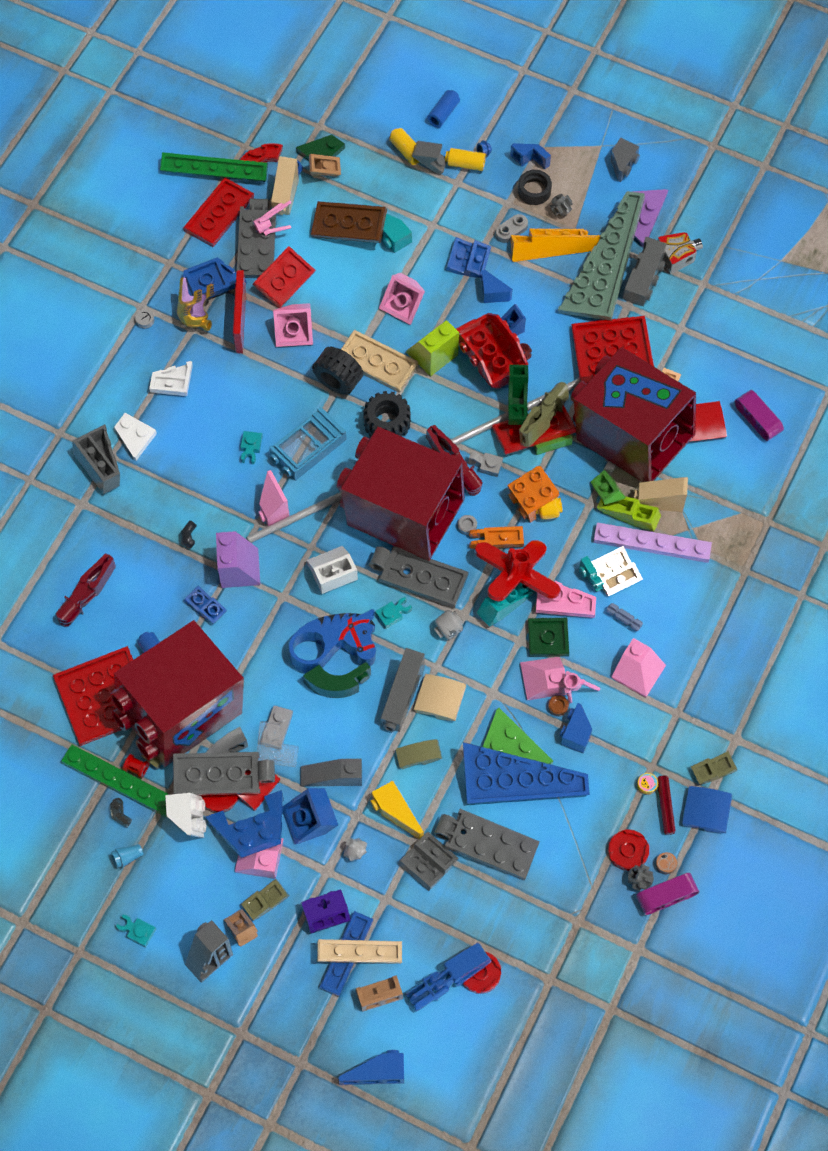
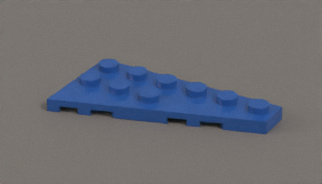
M463 742L467 804L590 795L587 773Z

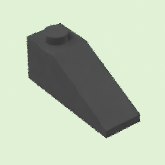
M362 758L337 759L301 766V787L362 786Z

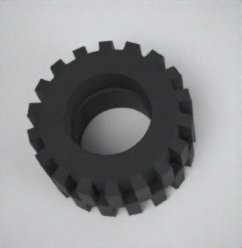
M332 346L326 347L312 366V371L316 378L325 387L341 395L350 394L364 374L360 364L350 354Z
M383 391V394L378 392L375 394V397L371 396L369 402L365 403L363 410L364 427L370 437H372L377 427H381L399 436L407 435L410 429L411 412L410 405H407L406 399H402V395L398 394L396 396L395 392L392 391L390 394L387 391ZM384 413H391L397 418L393 421L385 422L377 417Z

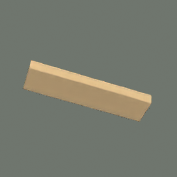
M318 939L317 962L401 964L402 941Z

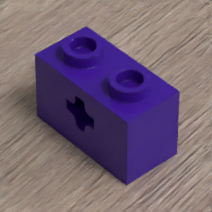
M341 889L301 902L310 933L351 921Z

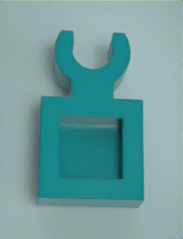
M243 431L240 447L241 451H244L241 455L242 463H245L247 457H251L252 464H255V453H260L262 433Z
M588 556L582 558L579 566L581 576L583 578L586 577L589 583L591 582L596 592L602 590L604 582L598 576L596 568Z
M406 597L401 598L397 605H394L391 601L375 611L376 616L386 629L403 619L402 613L408 614L412 611L411 605L408 607L402 606L407 602Z
M123 914L122 919L126 920L127 924L125 926L117 924V929L120 932L128 931V939L146 948L156 931V927L139 918L133 923L129 916Z

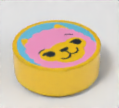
M644 773L639 777L637 787L643 794H652L657 790L658 779L651 773Z

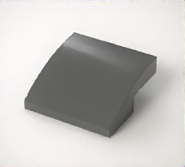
M427 832L399 861L398 865L430 891L459 858Z

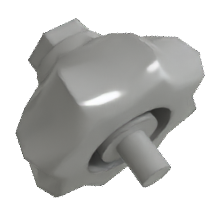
M360 838L348 839L344 846V857L350 861L361 859L367 853V843Z

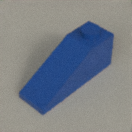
M387 1050L386 1053H382L339 1076V1085L404 1083V1053H399V1050Z

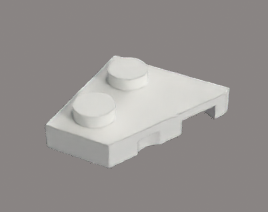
M188 361L186 365L177 368L172 366L166 370L152 372L150 392L187 396L193 367L192 361Z
M124 413L114 426L115 431L121 437L135 461H137L157 434L155 429L127 413Z

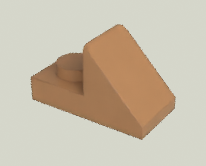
M309 155L310 173L313 178L321 175L336 177L341 175L340 157Z
M243 909L224 919L239 946L245 945L258 936L255 925Z

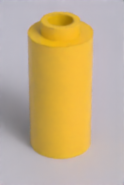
M403 128L394 129L390 133V142L412 165L419 163L418 160L412 157L416 142Z
M450 148V151H446L445 161L448 162V166L478 171L484 170L486 153Z

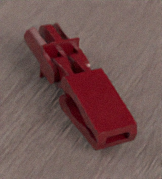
M436 425L430 426L426 432V439L432 449L462 462L464 489L472 496L478 495L483 482L475 473L474 466L469 468L460 454L457 445ZM440 445L447 449L448 452H445Z
M105 553L81 576L71 597H64L65 602L56 612L58 621L62 626H70L80 613L84 614L82 608L100 594L116 568L114 558L111 555Z

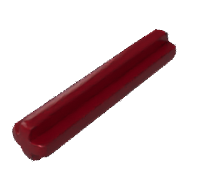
M667 775L658 776V791L664 834L672 835L675 834L676 830L669 777Z

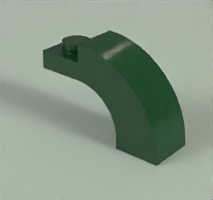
M509 365L508 425H523L528 416V365Z
M365 662L347 674L332 675L318 665L305 673L303 679L308 688L321 696L345 698L359 692L358 683H364L370 678L371 667Z

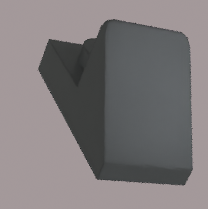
M417 141L412 157L438 175L444 172L446 161L445 157L440 154L442 144Z

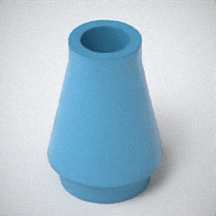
M140 844L116 848L114 852H111L116 868H123L143 856Z

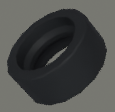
M529 170L519 178L518 194L525 203L530 205L543 204L551 196L552 181L547 173L541 170ZM537 181L545 186V190L541 193H530L524 188V185L528 182Z

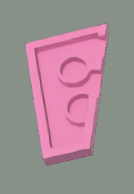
M557 581L555 582L561 589L557 598L550 599L537 592L536 613L595 618V596L575 588H568Z

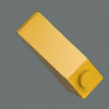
M394 781L371 792L372 800L370 802L375 811L379 810L383 817L417 839L423 836L422 828Z

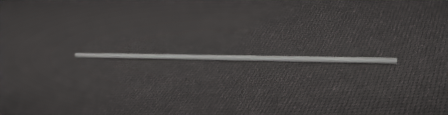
M580 378L567 383L568 391L574 389L580 383ZM545 394L528 402V410L541 405L545 399ZM508 412L450 440L457 445L492 428V425L507 421ZM339 492L247 536V540L250 543L257 541L340 501L342 493Z

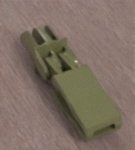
M557 383L550 393L545 392V399L541 405L531 409L519 430L521 445L530 447L550 427V421L556 415V412L563 411L562 406L569 398L566 383Z

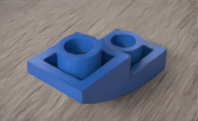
M199 585L184 599L190 607L211 624H214L227 612L214 597L211 598Z

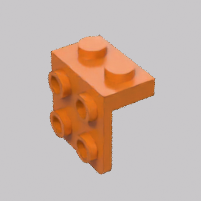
M536 466L507 485L510 492L508 497L513 504H518L520 507L518 509L523 519L527 517L530 523L537 519L535 511L559 497V491L541 466Z

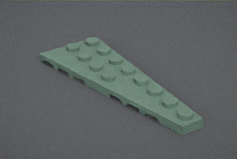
M630 191L625 193L617 207L618 210L613 218L609 220L608 227L605 232H602L598 244L592 249L582 266V271L575 278L572 288L566 293L565 300L558 308L559 314L612 320L643 207L644 193Z

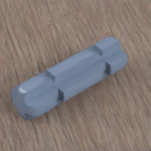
M611 603L606 610L610 615H615V618L627 626L630 625V628L635 631H639L643 625L642 621L634 619L633 615L622 608L619 609V606Z

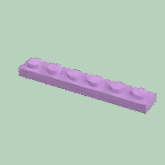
M598 522L593 542L614 547L623 546L626 549L706 563L709 562L712 542Z

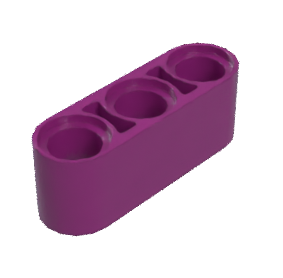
M749 390L735 399L736 408L764 440L769 441L784 430L782 422L753 390Z
M685 873L639 892L636 897L644 914L649 915L699 894V890L691 873Z

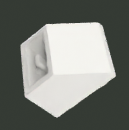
M343 546L307 560L308 566L322 594L358 580L357 568L350 554Z
M192 793L166 795L167 817L187 835L204 838L206 822L203 820L205 802L202 796Z

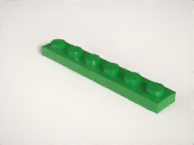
M162 152L160 170L266 182L268 163Z
M71 744L61 760L62 764L167 818L166 795L170 794Z

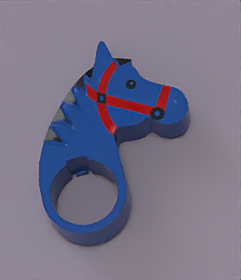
M374 609L363 614L340 613L327 615L306 623L290 639L289 659L291 664L297 670L307 673L318 665L323 668L339 649H344L349 654L356 656L359 665L367 662L369 666H372L376 660V647L372 641V633L375 632V624L372 621ZM316 641L320 646L322 645L324 652L315 660H303L295 654L294 649L302 642Z

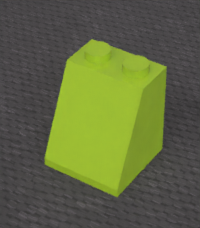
M446 320L406 350V353L412 359L418 361V365L431 377L458 356L459 331Z

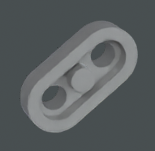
M514 215L497 227L496 238L502 243L510 242L511 235H521L527 230L528 219L524 215Z

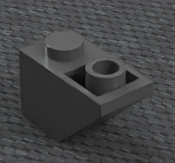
M623 138L619 139L612 149L611 163L619 182L624 177H628L632 169L631 166L636 164L640 158V154H638L639 146Z

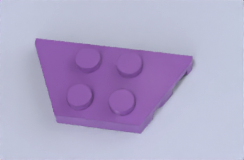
M667 189L632 191L645 194L634 236L642 247L644 246L645 237H650L668 195Z

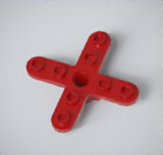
M533 540L523 549L515 550L509 548L508 554L489 543H478L475 547L476 556L502 571L490 584L487 591L488 596L492 600L502 601L521 582L547 598H557L561 591L560 586L533 569L545 555L546 545L539 540Z

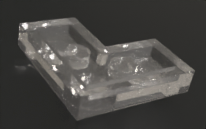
M261 721L257 752H260L259 761L274 760L275 765L296 768L299 746L279 744L281 724Z

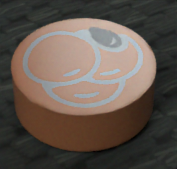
M662 853L656 860V868L662 874H671L677 867V859L671 853Z

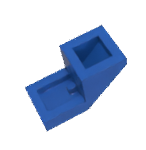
M513 143L511 145L510 156L522 167L532 159L544 169L550 166L551 155L539 144Z

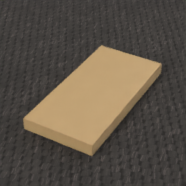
M356 330L352 332L341 350L350 354L360 364L364 372L363 375L399 393L418 366V361Z

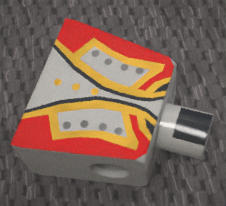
M686 232L660 236L657 239L666 243L663 261L666 262L665 265L670 274L692 264L696 258V251L703 248L700 238L691 241Z

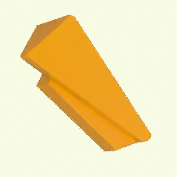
M529 228V236L511 235L512 261L518 262L589 252L598 244L600 235H588V231L584 229Z

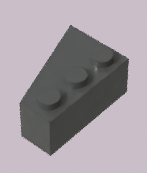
M645 237L643 250L641 253L639 252L637 264L633 268L625 287L624 300L643 307L646 300L650 301L653 294L651 289L653 286L656 287L659 280L657 275L659 272H663L666 264L663 261L666 243Z
M105 424L72 441L74 456L103 494L120 486V472Z
M212 920L198 927L185 963L187 968L201 983L233 956L229 939Z

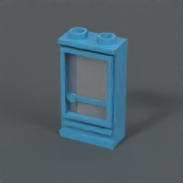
M319 407L314 414L275 445L269 447L270 459L274 464H279L288 477L291 476L296 481L347 440L346 430L322 407Z

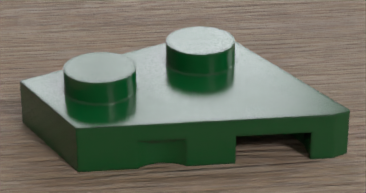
M331 134L297 146L296 152L308 161L310 154L336 157L345 149V143Z

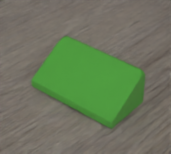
M570 434L537 444L533 448L536 455L572 445L573 438Z
M603 470L590 482L605 504L626 498L615 480L606 470Z

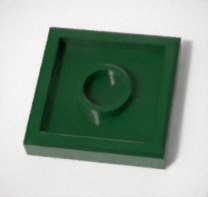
M567 617L528 618L529 657L569 656Z

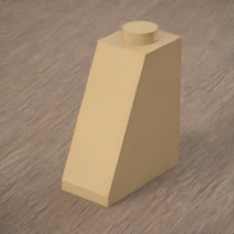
M279 156L271 205L273 208L280 203L285 204L291 201L290 205L277 213L279 215H290L299 182L297 159Z
M682 477L639 483L638 490H634V498L639 499L641 504L658 507L662 511L683 512L687 498L688 478Z

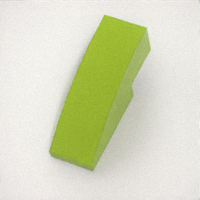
M630 497L610 504H605L600 499L597 506L598 510L611 517L653 532L661 518L658 507L641 504L639 499Z

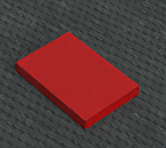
M288 246L252 285L278 308H281L316 270Z

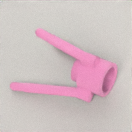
M291 201L285 204H278L266 214L254 220L253 224L259 234L264 233L266 236L270 233L291 229L290 225L269 229L272 226L269 218L290 205Z
M566 671L564 684L567 687L565 692L567 693L569 703H572L571 692L577 691L582 685L600 691V688L596 685L580 679L575 673Z

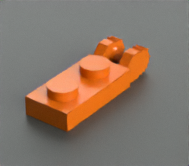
M523 526L488 527L470 530L469 532L470 538L484 537V540L471 541L469 543L471 549H475L476 545L481 542L489 543L496 548L524 547Z

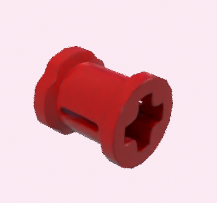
M129 754L123 765V771L133 772L141 779L149 768L148 761L138 760L132 754Z

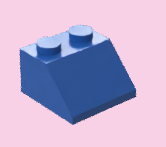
M307 788L283 806V812L295 844L325 835L338 826L325 788Z

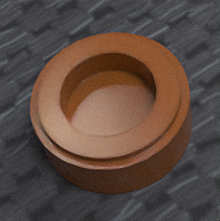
M561 695L552 697L548 705L550 713L558 717L565 715L569 707L568 700Z

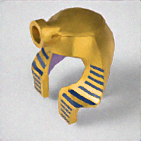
M180 278L177 305L179 319L188 327H201L205 331H209L212 327V321L207 320L208 314L205 312L204 305L207 298L215 294L214 284L207 285L205 294H202V290L198 289L194 291V296H190L188 294L186 278Z

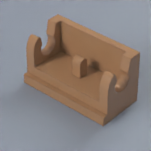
M397 975L364 987L355 988L362 1012L403 999Z

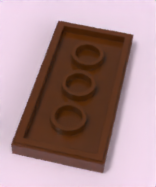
M318 201L311 236L315 238L381 243L387 208Z

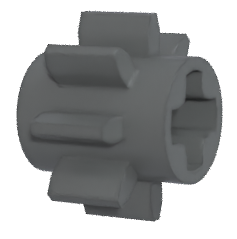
M558 194L551 200L552 205L550 207L554 215L559 213L560 216H565L572 210L571 205L573 203L568 195L564 197L563 194Z
M641 864L640 866L635 865V867L630 869L628 883L633 884L632 888L640 891L641 888L645 890L652 885L654 877L653 872L649 871L650 867Z

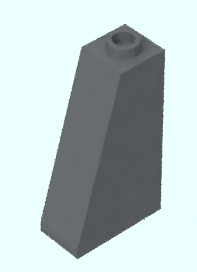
M405 648L381 717V726L388 731H401L425 669L424 653Z

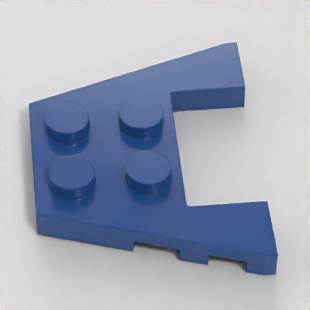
M282 790L264 796L269 809L267 812L228 825L224 811H220L206 816L207 822L241 858L281 844L282 805L284 801Z

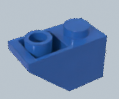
M577 703L575 709L571 708L567 719L570 720L568 726L564 725L561 730V745L584 754L593 729L582 705Z

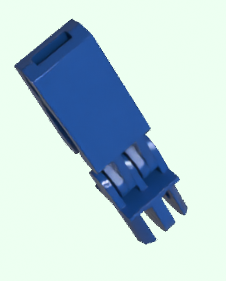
M477 942L444 963L445 970L441 972L436 971L427 978H422L423 982L405 993L407 998H410V1003L415 1005L414 1009L417 1012L436 999L438 1001V998L449 991V987L453 983L456 986H460L491 963V959L481 944Z

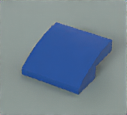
M456 237L453 241L445 270L459 275L482 278V271L486 268L492 246L476 240L470 243Z
M689 786L682 825L690 828H702L706 832L726 833L732 794L710 788Z

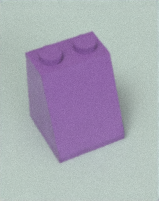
M236 531L216 533L217 566L221 588L260 585L258 548Z

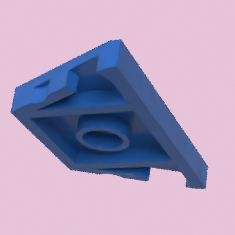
M218 257L183 271V277L187 280L188 294L190 296H194V291L201 289L202 294H205L209 284H214L215 294L211 297L236 288L235 270L225 265Z

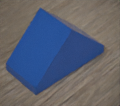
M484 269L481 279L484 303L510 301L513 289Z
M514 304L501 319L508 323L512 333L519 335L525 332L526 318L517 304Z

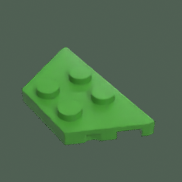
M500 708L496 710L483 747L553 764V760Z

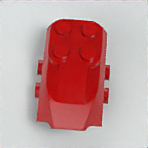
M487 313L456 328L459 331L460 349L464 354L467 353L474 367L477 366L479 373L492 388H501L508 384L509 365H529L517 334L511 332L508 323L502 320L499 315Z

